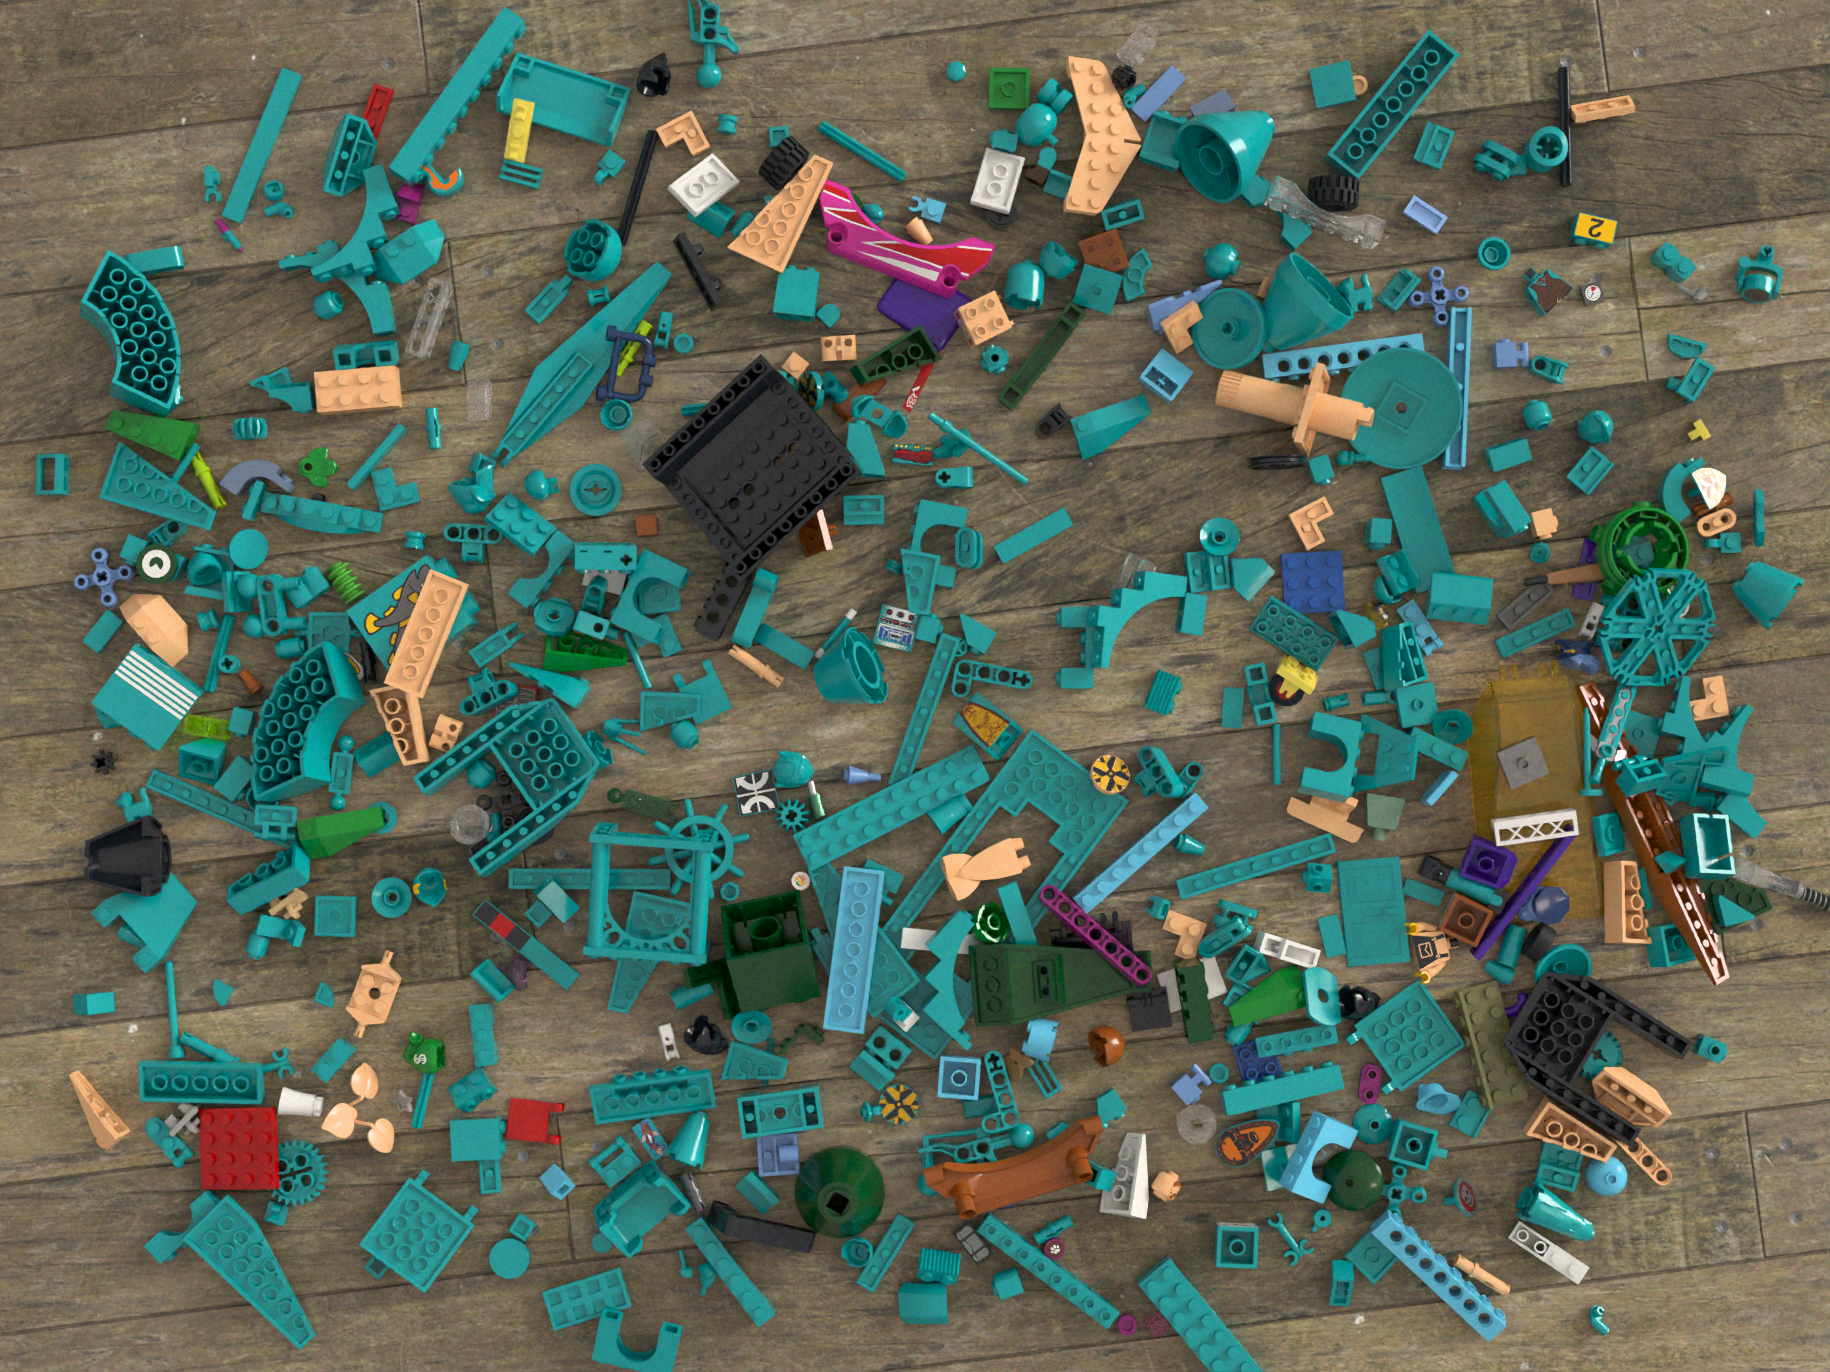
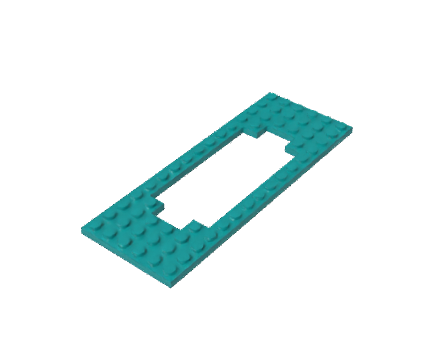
M1031 729L882 930L908 962L916 952V949L901 948L903 927L908 928L944 881L945 876L941 867V857L951 854H964L999 806L1017 817L1027 802H1030L1060 825L1048 842L1064 853L1025 905L1030 923L1034 929L1048 910L1039 902L1038 894L1045 885H1053L1062 892L1129 801L1119 793L1108 795L1097 790L1093 785L1092 779H1090V772L1035 730ZM1050 891L1043 892L1045 899H1053V894ZM1011 929L1007 937L997 944L1015 943ZM912 967L922 981L900 999L909 1005L920 1018L905 1032L886 1010L877 1017L936 1060L953 1037L922 1010L921 1006L937 989L924 978L923 974ZM953 972L954 996L959 1012L965 1022L974 1009L971 979L967 983Z

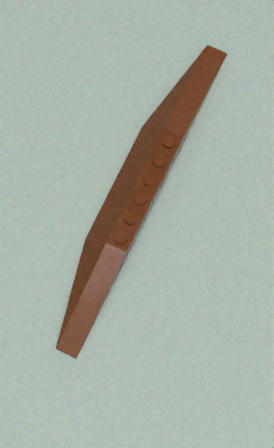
M1593 680L1578 686L1577 690L1583 711L1584 708H1588V714H1590V734L1598 740L1609 710L1604 704L1606 700ZM1623 730L1616 752L1618 750H1626L1625 759H1630L1631 756L1637 755L1639 751L1635 745L1629 743L1625 737L1627 733ZM1612 762L1605 764L1602 775L1606 788L1642 866L1645 868L1657 898L1714 985L1721 983L1729 978V973L1722 952L1719 953L1716 942L1719 941L1717 934L1713 933L1710 921H1712L1711 914L1706 912L1704 902L1707 901L1704 893L1700 892L1698 885L1700 879L1686 878L1685 863L1677 870L1666 874L1654 859L1668 850L1684 858L1682 839L1662 796L1656 795L1654 790L1626 797L1615 782L1623 771H1614L1611 767Z

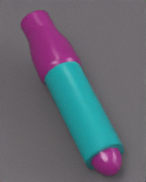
M221 219L216 220L215 224L218 226L222 238L225 241H229L236 251L243 252L242 244L230 231V228Z

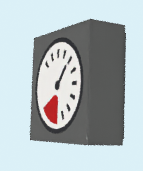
M1600 281L1579 287L1584 307L1605 300Z

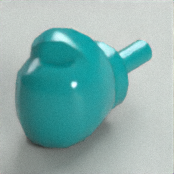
M875 203L865 204L861 209L864 215L875 225L883 219L884 212Z
M709 1261L697 1267L701 1274L699 1281L702 1284L700 1291L702 1296L705 1295L707 1287H711L718 1276V1273Z

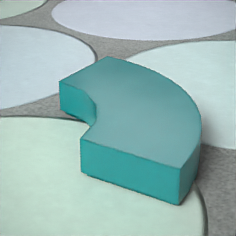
M1144 248L1134 254L1129 261L1130 266L1125 268L1123 274L1122 290L1127 303L1145 294L1143 277L1153 267V264Z
M1755 489L1753 493L1752 512L1755 546H1763L1765 536V502L1762 489Z

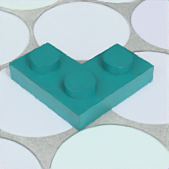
M391 467L371 472L381 512L421 502L416 482L396 486Z
M667 613L652 619L666 626L658 641L663 657L666 658L682 651V646ZM631 632L637 648L651 643Z

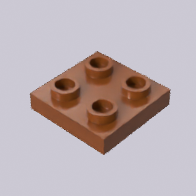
M1117 228L1107 231L1103 230L1078 241L1084 261L1088 265L1110 272L1130 266Z

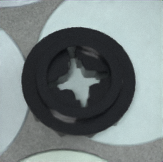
M1013 202L1009 215H1004L1001 221H999L998 214L993 213L996 211L985 209L986 220L990 226L997 229H1007L1015 222L1017 217V209Z

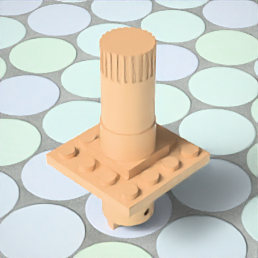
M1316 363L1315 368H1311L1309 375L1311 383L1310 385L1305 384L1304 388L1224 370L1219 381L1215 400L1218 406L1295 426L1292 438L1300 455H1306L1307 457L1310 455L1316 432L1354 441L1359 425L1371 428L1374 418V410L1370 407L1365 408L1364 403L1327 394L1331 379L1325 364Z

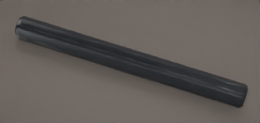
M1561 67L1558 69L1559 129L1566 136L1568 152L1565 159L1560 163V182L1562 187H1569L1573 184L1569 67Z
M648 130L619 226L618 235L622 246H625L658 139V132L654 130Z

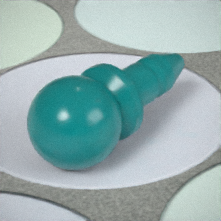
M1345 450L1338 452L1336 455V462L1340 466L1354 465L1355 462H1368L1375 459L1373 455H1355L1354 451L1349 453Z

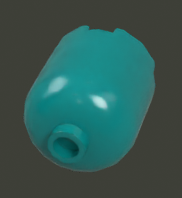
M1023 260L1021 263L1012 265L1008 271L1002 302H1009L1008 307L1027 311V307H1035V310L1041 309L1045 284L1044 271L1031 260Z

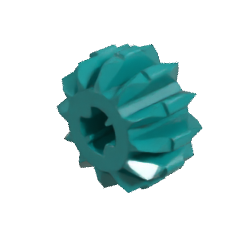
M248 417L233 421L232 433L234 438L239 441H251L267 437L268 429L266 420L263 418Z
M787 799L788 807L781 802L779 805L784 810H775L776 813L781 814V816L775 817V821L781 819L783 821L778 827L781 828L785 824L787 825L785 832H789L790 826H792L793 832L796 833V825L801 829L804 828L800 821L808 822V819L803 818L802 815L809 814V811H801L805 807L804 803L797 807L798 799H795L794 805H791V800ZM789 810H794L793 813H797L794 821H790L786 817L789 814Z

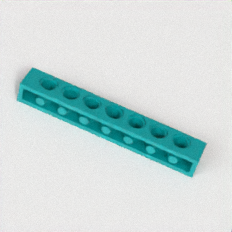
M987 1212L976 1227L979 1234L1106 1329L1111 1326L1120 1314L1115 1305L1056 1261L1049 1258L1044 1252L992 1213Z

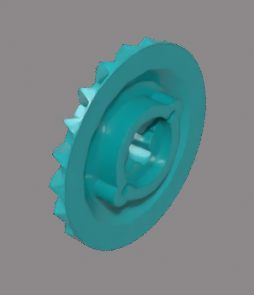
M586 465L579 469L571 480V500L578 510L587 515H605L611 512L621 499V481L618 475L605 465ZM594 485H598V488L607 489L598 492L597 496L591 491H585L593 489Z
M1605 1030L1594 1048V1051L1600 1050L1599 1054L1605 1061L1599 1058L1594 1060V1055L1591 1053L1579 1073L1580 1076L1592 1080L1604 1067H1620L1623 1057L1622 1046L1612 1033Z

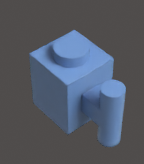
M1510 339L1497 340V343L1491 346L1493 370L1514 369L1517 367V360H1521L1522 368L1529 367L1528 342L1520 343V351H1516V342H1510Z
M1196 1063L1190 1068L1195 1075L1190 1078L1183 1072L1170 1084L1171 1088L1186 1105L1190 1103L1193 1105L1201 1098L1200 1094L1202 1091L1197 1084L1202 1082L1207 1087L1212 1083Z

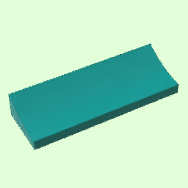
M1422 465L1380 478L1400 547L1405 550L1421 581V585L1414 588L1415 594L1426 591L1429 587L1432 572L1455 574Z
M140 1060L138 1063L140 1102L262 1104L266 1099L262 1063Z

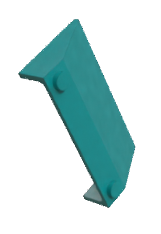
M517 52L497 93L496 111L511 116L514 98L534 102L532 123L611 148L618 133L631 88Z

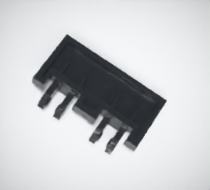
M1114 911L1112 912L1114 928L1107 929L1105 913H1100L1101 927L1126 949L1133 951L1130 920L1121 921L1122 930H1119L1118 913ZM1077 918L1074 919L1076 926H1078ZM1060 921L1062 937H1059L1058 929H1050L1051 946L1092 948L1077 934L1066 933V925L1062 921ZM1090 932L1091 939L1099 940L1098 932ZM1105 945V949L1115 950L1113 945Z

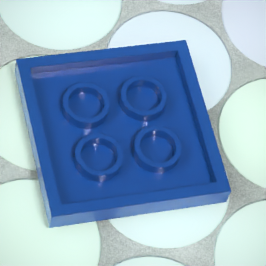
M1342 550L1280 554L1283 603L1301 614L1333 612L1336 610L1345 611Z

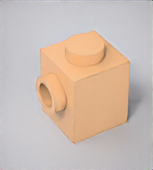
M1551 508L1528 514L1532 520L1529 524L1533 538L1539 536L1540 540L1552 537L1551 533L1557 532L1558 521L1556 516H1553Z

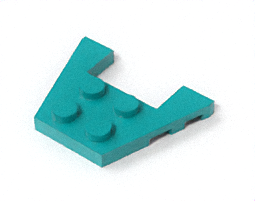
M1361 714V730H1364V733L1379 734L1375 774L1374 776L1356 774L1353 781V792L1359 793L1415 780L1419 740L1371 716Z
M1728 746L1662 758L1661 765L1668 775L1654 789L1655 794L1677 802L1679 800L1685 801L1690 806H1700L1705 811L1712 812L1716 799L1715 794L1696 792L1704 764L1726 765L1729 754Z

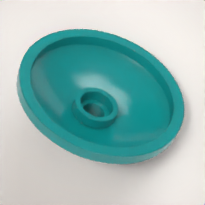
M1558 945L1546 952L1538 961L1534 971L1535 984H1537L1543 972L1590 976L1592 970L1591 957L1579 945Z

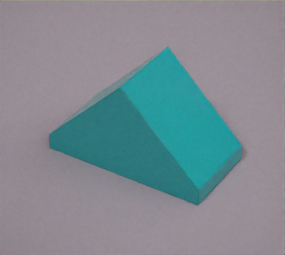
M1714 894L1712 897L1718 922L1721 926L1750 921L1755 917L1721 895Z
M114 991L73 994L74 1015L115 1012Z

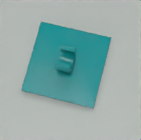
M1298 1143L1267 1149L1260 1154L1267 1191L1283 1188L1278 1183Z

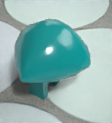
M534 469L525 478L524 487L526 492L539 502H544L549 495L560 492L558 485L552 486L558 484L557 478L545 479V474L542 470Z

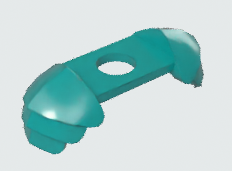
M870 395L856 396L851 400V413L856 420L862 416L880 426L882 434L888 435L890 438L898 439L906 433L908 424L900 411H893L873 400L874 397ZM877 408L881 409L882 415L879 418H873L871 415L872 411Z

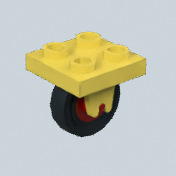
M1284 654L1280 659L1276 674L1269 683L1271 699L1281 706L1290 707L1296 705L1302 700L1305 692L1309 695L1313 692L1318 676L1313 669L1300 665L1295 657H1288Z

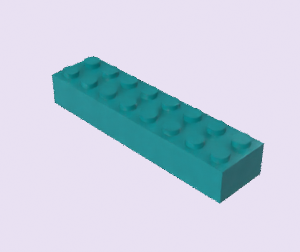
M1428 29L1328 152L1324 160L1342 175L1359 180L1460 54Z
M1168 1254L1136 1280L1140 1288L1210 1372H1264Z

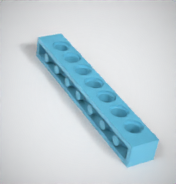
M1422 333L1262 354L1259 357L1262 379L1278 383L1283 378H1288V381L1299 380L1300 376L1308 375L1309 378L1311 368H1315L1319 357L1327 360L1326 369L1329 376L1338 375L1343 370H1348V373H1352L1363 362L1358 359V352H1364L1368 358L1377 353L1379 349L1386 350L1404 347L1424 351ZM1338 355L1346 356L1347 363H1339ZM1298 360L1306 361L1307 369H1300L1298 367ZM1278 363H1285L1287 371L1281 372L1278 369Z
M1387 1209L1371 1224V1233L1488 1342L1506 1328V1316L1499 1308L1495 1309L1485 1295H1480L1470 1281L1466 1282L1455 1267L1451 1268L1441 1254H1436L1426 1240L1422 1241L1411 1226L1407 1227L1397 1213H1392ZM1399 1231L1401 1234L1394 1236L1391 1233ZM1407 1245H1414L1415 1248H1414V1249H1407L1406 1246H1407ZM1424 1258H1427V1259L1430 1260V1261L1427 1262V1263H1422V1262H1421V1260L1424 1259ZM1438 1272L1444 1273V1275L1441 1277H1438L1435 1274ZM1458 1286L1459 1289L1451 1290L1450 1287ZM1469 1299L1474 1301L1471 1304L1465 1303ZM1482 1313L1488 1314L1487 1317H1480L1479 1315Z

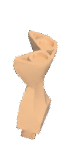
M1006 838L998 841L973 857L966 854H951L941 857V867L952 897L959 901L969 896L978 887L981 880L999 879L1016 875L1029 867L1031 864L1028 856L1025 855L1018 858L1015 852L1024 848L1022 838Z

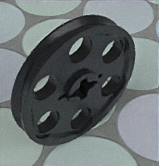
M1267 455L1246 459L1249 462V466L1246 468L1250 470L1301 468L1308 466L1305 463L1307 456Z

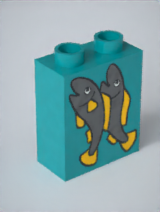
M427 555L346 611L387 671L390 669L429 570H434L454 579L458 577L445 557L436 562L434 558ZM468 590L444 648L479 624L474 614L480 611L481 608Z

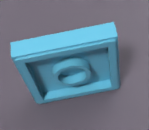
M1444 770L1419 798V801L1424 805L1432 806L1459 775L1454 771Z

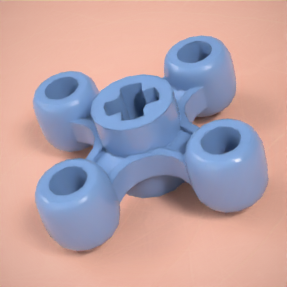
M1434 266L1427 273V278L1431 282L1430 291L1426 293L1413 291L1408 296V303L1412 307H1419L1424 303H1429L1434 308V315L1432 317L1434 325L1442 327L1449 321L1445 304L1450 300L1459 303L1464 302L1468 298L1469 292L1464 286H1457L1455 289L1447 290L1442 284L1444 277L1443 269L1439 266ZM1433 272H1436L1438 277H1434ZM1458 291L1463 294V297L1458 295ZM1437 293L1441 294L1439 300L1435 299ZM1414 296L1418 297L1419 302L1414 300ZM1438 316H1442L1443 321H1440Z
M96 548L91 553V558L96 564V570L92 575H77L74 579V585L79 590H87L93 585L99 586L102 590L101 603L106 607H113L118 603V596L113 591V585L117 580H132L135 576V570L130 565H122L116 570L110 569L107 563L109 559L108 551L103 548ZM99 553L102 554L100 559L98 558ZM126 570H128V575H127V576H125V574H124V572H125ZM103 574H106V577H108L106 581H103ZM83 579L85 580L84 585L81 584ZM109 596H111L110 602L107 601Z

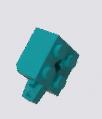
M1396 1117L1385 1157L1392 1161L1427 1170L1430 1159L1434 1160L1435 1156L1446 1159L1448 1150L1437 1147L1439 1143L1436 1141L1438 1131L1435 1128ZM1413 1140L1416 1144L1414 1147L1411 1145L1412 1148H1410L1408 1144Z

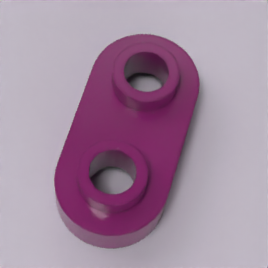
M1373 1063L1365 1064L1360 1071L1357 1095L1360 1101L1365 1104H1373L1379 1097L1382 1072ZM1370 1071L1375 1072V1076L1373 1078H1370L1368 1076ZM1367 1091L1372 1092V1096L1370 1098H1367L1365 1096Z

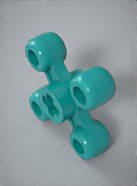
M1394 1162L1391 1166L1393 1178L1389 1183L1383 1184L1381 1195L1389 1199V1204L1386 1206L1385 1211L1389 1209L1401 1216L1400 1202L1404 1199H1410L1417 1204H1421L1426 1200L1427 1193L1421 1186L1406 1187L1403 1179L1407 1175L1406 1164ZM1393 1189H1396L1397 1191L1399 1190L1400 1193H1398V1194H1396L1395 1192L1393 1193L1392 1190H1393Z

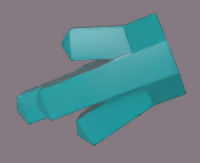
M965 427L959 430L963 434L971 438ZM951 434L941 436L940 443L942 446L934 450V457L937 459L942 457L948 459L952 456L959 458L969 447Z

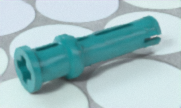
M187 1031L183 1033L179 1040V1043L212 1060V1062H240V1057L237 1056L235 1058L226 1053L225 1049H217Z

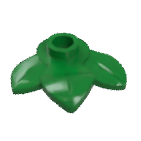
M319 447L311 450L308 458L300 460L297 469L299 474L308 478L312 485L327 487L326 477L336 473L339 467L334 461L327 459L328 448ZM310 464L312 469L306 471L304 465Z

